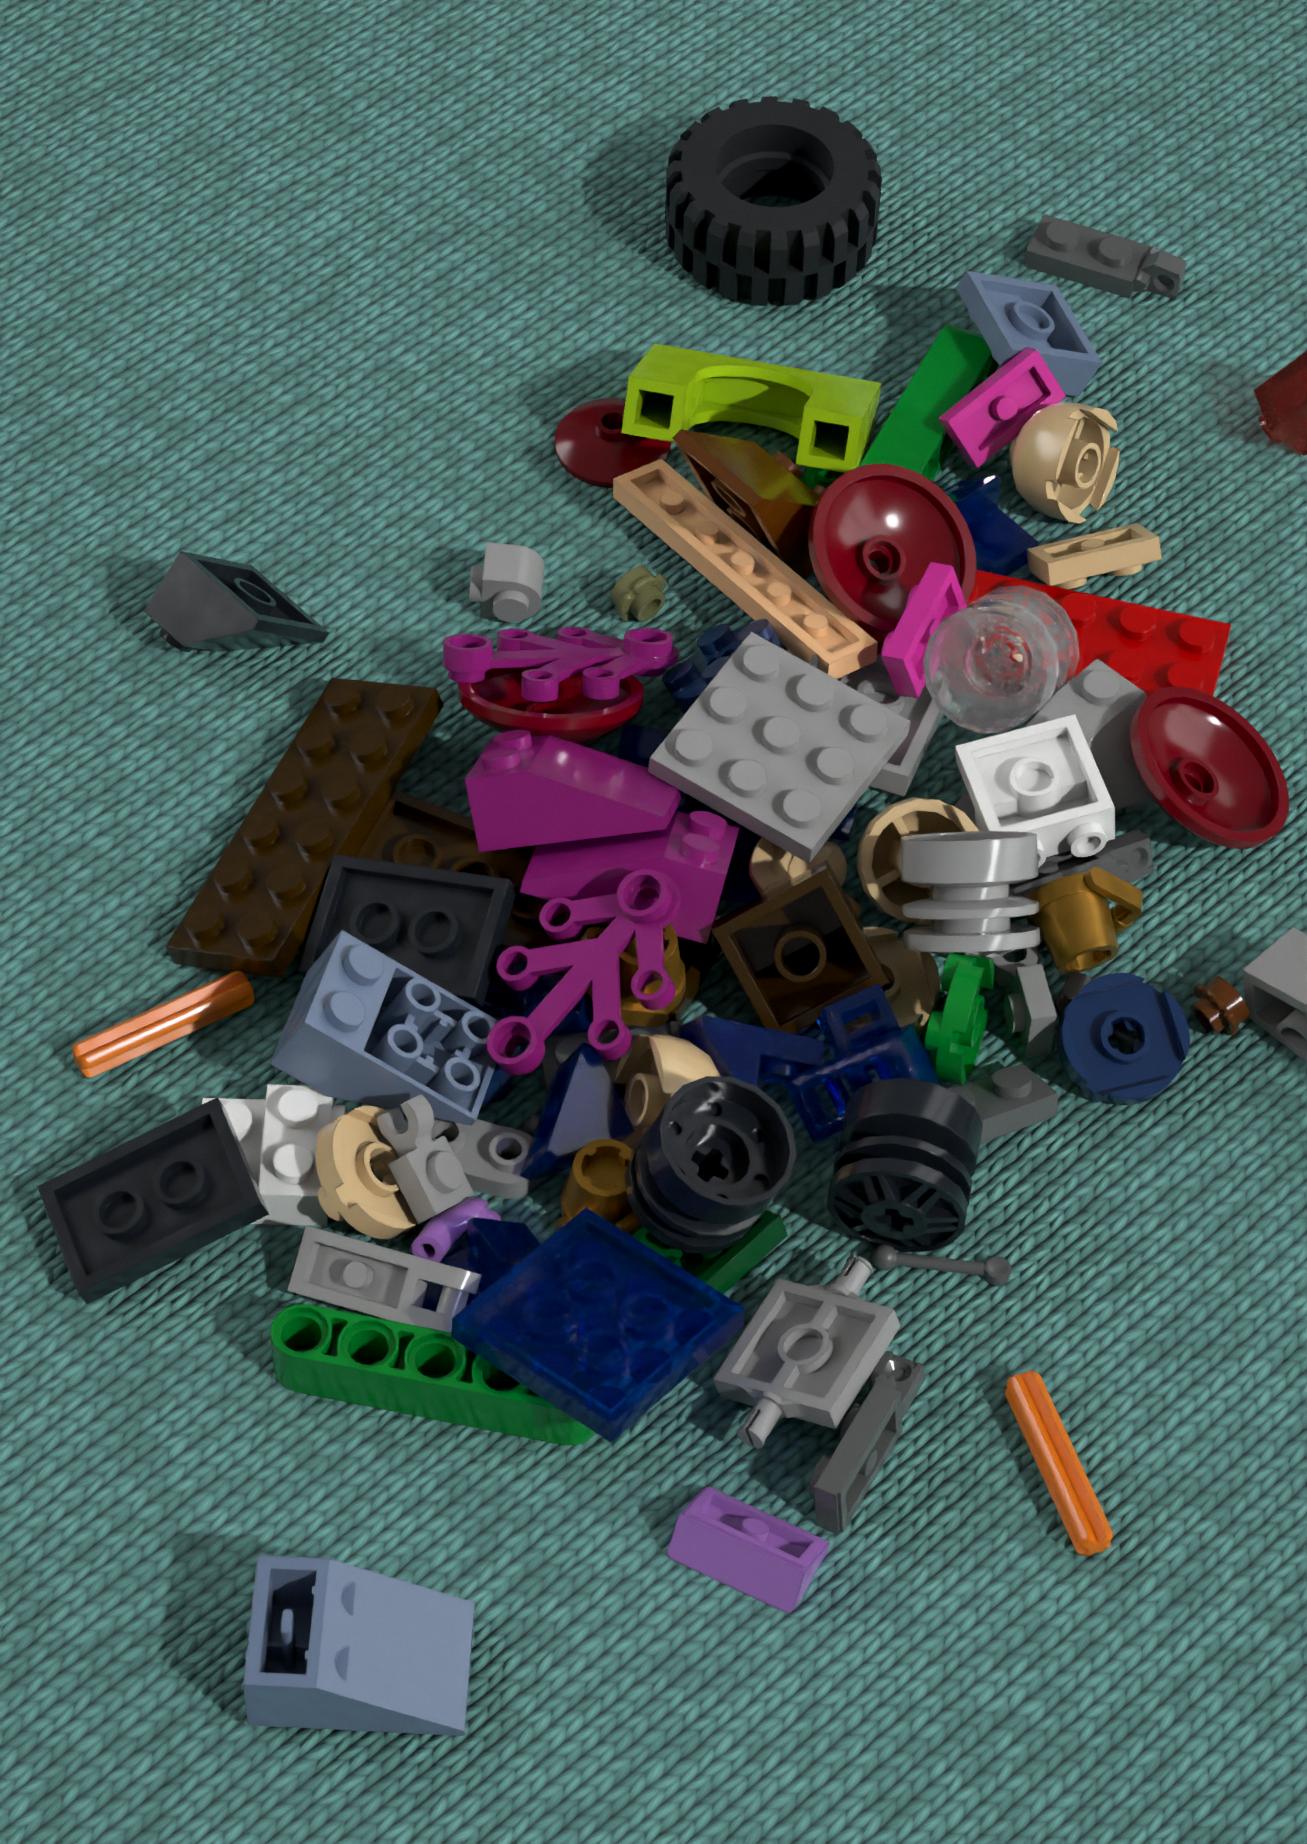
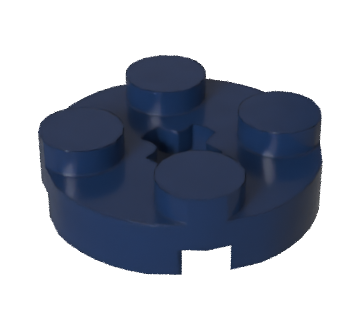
M767 619L757 620L748 626L731 631L727 624L711 628L697 640L700 650L695 652L686 661L670 668L663 675L662 681L683 714L697 700L750 632L757 634L780 648H784Z
M1114 973L1098 977L1084 985L1060 1015L1056 1040L1060 1061L1070 1079L1078 1085L1080 1093L1090 1101L1096 1103L1108 1102L1114 1105H1135L1149 1101L1166 1089L1180 1072L1182 1063L1186 1059L1190 1046V1033L1183 1010L1175 998L1164 989L1160 993L1153 986L1143 983L1145 978L1129 973ZM1121 1024L1125 1033H1136L1139 1042L1130 1048V1054H1122L1119 1049L1112 1048L1109 1044L1108 1038L1113 1034L1112 1025Z

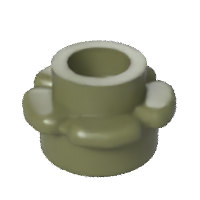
M645 566L633 568L623 575L613 587L610 595L611 601L618 607L617 612L620 614V618L623 621H630L636 617L638 621L643 622L655 616L666 600L665 595L661 592L666 587V580L660 574L654 576Z

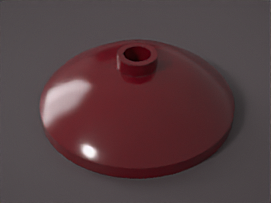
M869 464L854 468L841 475L825 489L816 502L808 531L809 553L814 572L831 602L858 626L883 637L894 631L906 609L911 589L915 585H919L930 562L953 566L967 604L976 578V553L968 525L955 503L932 481L917 472L901 466ZM869 559L875 562L879 572L872 567Z
M594 665L592 667H601L603 665ZM540 667L492 668L485 671V679L476 683L458 682V699L474 718L499 733L528 730L531 737L552 735L573 743H582L595 739L624 725L640 711L643 706L644 697L643 685L633 675L620 680L619 696L616 698L597 700L585 697L582 694V671L559 682L557 699L548 702L526 700L521 696L522 673L526 670L538 669Z
M1177 686L1159 689L1139 705L1132 717L1130 726V740L1134 763L1143 784L1152 798L1173 821L1202 840L1235 849H1250L1261 846L1281 830L1289 811V794L1283 771L1266 741L1242 715L1221 700L1207 693Z

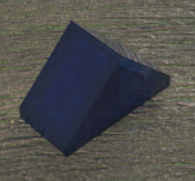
M583 1042L556 1069L529 1147L528 1156L520 1172V1176L530 1181L572 1168L576 1153L585 1144L597 1139H613L623 1142L635 1131L599 1054L591 1045Z

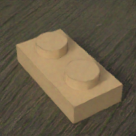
M1138 523L1026 549L1029 572L1049 586L1064 589L1083 586L1087 582V577L1107 573L1111 576L1135 574L1142 570V564L1162 560L1159 536Z

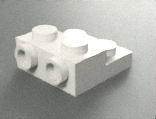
M1075 714L955 746L956 763L975 808V824L978 830L1036 833L1038 868L1045 862L1046 857L1071 851L1076 857L1092 856L1101 851L1107 841L1115 839V807Z
M267 1084L266 1099L218 1098L227 1110L269 1212V1215L251 1224L327 1226L328 1215L323 1211L318 1199V1192L322 1185L318 1177L315 1159L317 1135L322 1127L337 1117L347 1114L346 1105H335L334 1097L326 1096L308 1085ZM203 1098L202 1104L215 1098Z

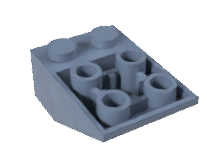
M341 930L308 970L270 1064L326 1096L387 1109L398 1107L402 1112L400 1104L422 1094L430 1103L434 1118L472 1126L477 1119L497 1064L488 1052L487 1038L493 1026L499 1021Z
M258 1555L243 1681L248 1725L465 1736L475 1602L333 1559Z

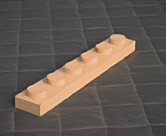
M659 459L613 478V498L755 621L767 619L779 637L780 642L787 649L792 650L795 656L805 662H810L812 655H816L818 657L817 669L835 679L876 662L878 642L855 622L848 619L835 605L664 460Z

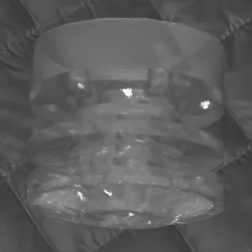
M1025 586L998 587L945 618L930 636L923 660L926 687L937 708L957 726L980 734L1006 732L1036 715L1057 691L1074 678L1080 658L1077 631L1065 609L1046 593ZM1007 643H1010L1014 647L1013 651L1009 647V645H1007ZM1011 651H1012V657H1013V659L1016 660L1017 662H1013V661L1009 658L1010 655H1011Z

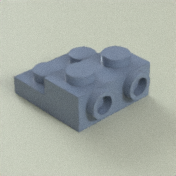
M966 271L956 286L957 292L969 311L971 320L979 328L991 350L993 359L1000 367L1004 366L1026 347L1037 349L1065 395L1080 396L1102 364V361L1057 285Z

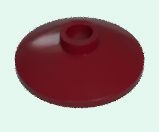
M605 398L584 403L574 408L561 420L555 433V452L564 469L578 480L598 487L613 488V478L659 459L667 462L671 451V442L621 433L626 399Z

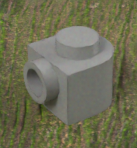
M486 542L484 567L472 566L469 602L481 603L480 618L518 622L535 615L540 610L542 603L545 569L542 557L528 547Z

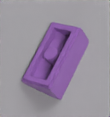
M705 1486L679 1514L669 1545L668 1556L680 1564L781 1611L791 1613L799 1604L828 1552L830 1543L714 1488Z

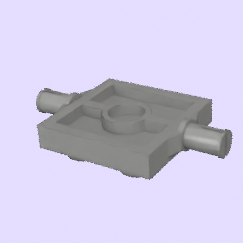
M850 1255L835 1281L828 1285L807 1286L778 1278L714 1376L713 1381L720 1397L754 1406L743 1425L737 1430L739 1439L748 1446L752 1447L754 1443L755 1448H762L765 1439L778 1419L783 1417H794L833 1429H837L900 1328L894 1308L867 1302L858 1296L866 1280L873 1273V1267L866 1259L860 1256L856 1259L855 1255Z

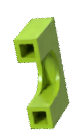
M654 343L629 375L621 433L674 442L673 437L681 429L689 430L692 426L700 423L728 421L756 424L774 428L797 437L799 445L796 464L846 473L859 466L873 440L882 383Z

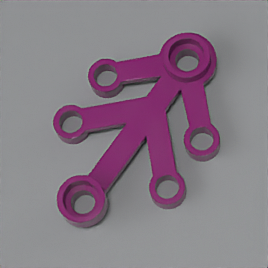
M583 627L560 628L557 630V640L535 635L525 629L510 628L498 632L497 651H492V640L482 635L455 634L443 640L442 665L448 670L449 679L456 682L476 683L485 679V671L492 668L540 667L538 669L526 670L522 673L521 696L526 700L535 702H548L557 699L559 682L582 671V694L585 697L597 700L613 699L619 696L621 679L632 674L643 677L660 676L665 673V668L672 667L678 662V649L673 646V635L667 631L654 628L629 630L625 632L624 640L594 633L590 629ZM594 665H603L601 667H592Z
M640 869L628 874L621 881L615 894L574 901L564 897L551 899L542 907L539 920L546 933L554 941L568 942L574 939L581 932L583 925L611 923L598 938L534 949L512 946L501 953L496 964L497 972L506 985L516 991L531 988L538 981L540 975L568 971L528 1018L522 1016L506 1017L497 1022L489 1032L487 1038L488 1052L504 1072L512 1075H521L535 1070L540 1065L545 1053L544 1040L591 987L593 992V1022L590 1024L587 1034L590 1044L600 1057L608 1060L618 1059L628 1052L632 1044V1034L621 1019L619 955L635 937L639 970L631 980L633 994L639 1003L648 1010H660L671 1003L675 995V985L664 968L663 928L676 917L680 908L681 897L678 887L668 875L651 869ZM651 898H658L654 905L641 910L645 901ZM563 913H570V917L565 924L553 926L557 916ZM522 961L527 962L524 971L517 975H510V971L515 964ZM657 980L662 981V986L657 992L644 994V990L649 983ZM619 1030V1034L613 1042L601 1044V1039L606 1032ZM529 1044L524 1053L512 1058V1054L518 1046Z

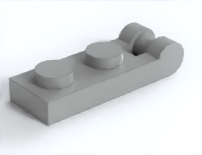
M306 1225L287 1291L390 1321L465 1335L469 1321L462 1319L469 1293L477 1294L482 1275ZM429 1281L443 1285L436 1312L422 1308Z

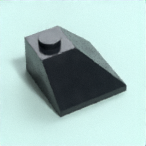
M180 551L144 610L148 616L162 627L159 632L160 636L170 645L185 652H191L192 648L224 652L323 643L329 634L326 629L252 565Z

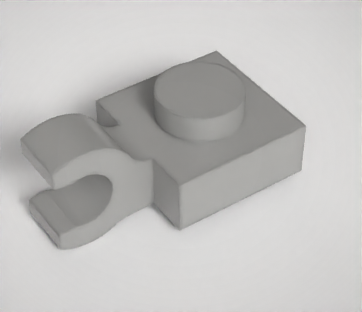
M1037 946L1022 949V961L1016 963L1005 960L1003 956L990 957L994 960V981L1009 988L1013 993L1007 994L1004 997L1006 1024L1010 1033L1019 1032L1026 1057L1051 1053L1057 1018L1042 964H1037L1039 955Z
M422 1094L400 1104L408 1119V1123L398 1107L377 1117L381 1133L391 1143L399 1157L389 1163L388 1166L418 1224L475 1195L464 1174L463 1167L454 1155L445 1135L434 1141L432 1140L431 1131L434 1125V1113L430 1103Z

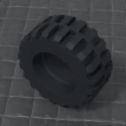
M778 96L762 97L761 102L749 103L747 98L733 101L729 105V109L723 111L720 107H717L707 112L701 118V123L695 121L680 135V140L673 146L670 152L668 167L666 168L665 234L668 246L674 251V257L687 273L693 271V278L707 289L715 286L719 288L721 296L737 301L738 297L751 299L752 305L767 306V301H782L783 306L799 304L801 298L810 296L814 301L827 296L831 292L833 285L841 288L856 276V271L858 272L865 267L872 256V247L876 245L882 176L881 167L877 163V155L866 138L862 139L863 134L848 120L843 123L840 122L838 114L824 106L820 110L811 108L809 101L793 98L792 103L778 101ZM757 195H780L799 200L803 203L787 207H766L752 204L742 199Z

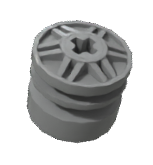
M966 831L918 834L901 838L902 880L916 885L931 886V898L916 900L903 905V916L932 919V926L912 928L903 932L904 948L937 954L943 958H947L950 952L961 955L972 953L986 957H998L1016 949L1035 947L1040 944L1039 927L1010 924V917L1031 915L1039 912L1038 901L1025 897L1009 896V884L1024 882L1038 876L1036 833Z

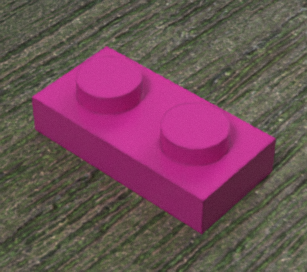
M1026 347L938 419L966 463L978 468L1018 436L1021 428L1037 411L1057 404L1066 395L1038 350Z
M930 562L919 585H915L911 589L906 609L895 630L891 631L884 640L881 655L882 663L886 667L894 690L898 695L919 698L967 606L954 568L951 565Z

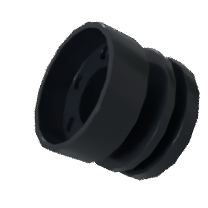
M705 1076L687 1083L665 1104L653 1121L652 1127L644 1134L630 1155L624 1175L628 1202L640 1224L661 1243L686 1253H716L736 1245L791 1178L797 1156L793 1128L781 1107L759 1087L734 1077Z
M881 1079L859 1087L847 1100L840 1134V1153L835 1157L833 1177L831 1178L828 1190L827 1209L835 1223L858 1240L875 1247L887 1244L899 1252L933 1251L952 1244L964 1232L972 1188L971 1177L975 1174L981 1142L983 1122L975 1107L956 1092L932 1082L915 1079Z

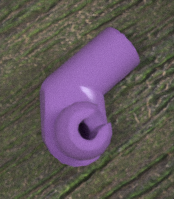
M470 1197L433 1216L412 1244L413 1256L439 1263L464 1231L476 1243H485L490 1235L500 1226L501 1217L497 1212L490 1210L486 1206L488 1201L482 1198Z

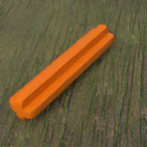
M234 971L76 1042L72 1046L75 1064L85 1078L97 1076L251 1006L254 1003L253 988L242 971Z
M1033 1370L1013 1375L1007 1380L1005 1396L1076 1552L1084 1557L1104 1552L1111 1546L1113 1531L1041 1375Z

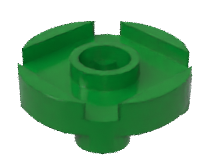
M950 952L946 959L941 982V990L948 992L944 1012H932L925 1037V1049L931 1050L928 1073L935 1075L937 1080L965 1085V1074L971 1075L973 1072L989 1014V1009L984 1008V996L979 995L980 987L993 989V958L972 953L961 955Z

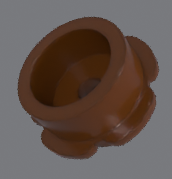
M1216 976L1205 986L1201 983H1197L1194 986V995L1198 1000L1191 1005V1010L1199 1023L1212 1035H1217L1222 1030L1227 1035H1236L1239 1030L1238 1025L1250 1016L1249 1009L1240 994L1220 976Z

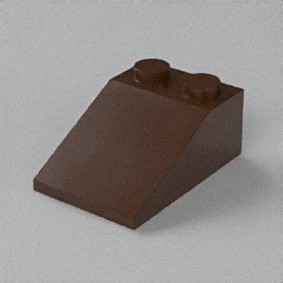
M681 429L673 437V440L708 499L805 580L814 571L808 546L809 523L815 504L825 491V488L817 484L811 490L799 480L803 476L799 468L780 451L771 456L753 441Z

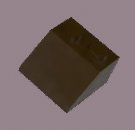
M827 860L720 917L713 923L712 932L774 1044L889 983L855 910Z

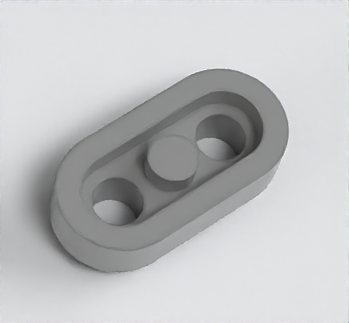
M434 1118V1125L431 1131L432 1140L434 1141L444 1135L446 1138L455 1139L448 1143L454 1155L460 1161L473 1191L499 1198L512 1199L530 1193L538 1185L542 1175V1152L537 1141L529 1134L476 1119L472 1126ZM508 1153L518 1157L506 1160L499 1156Z

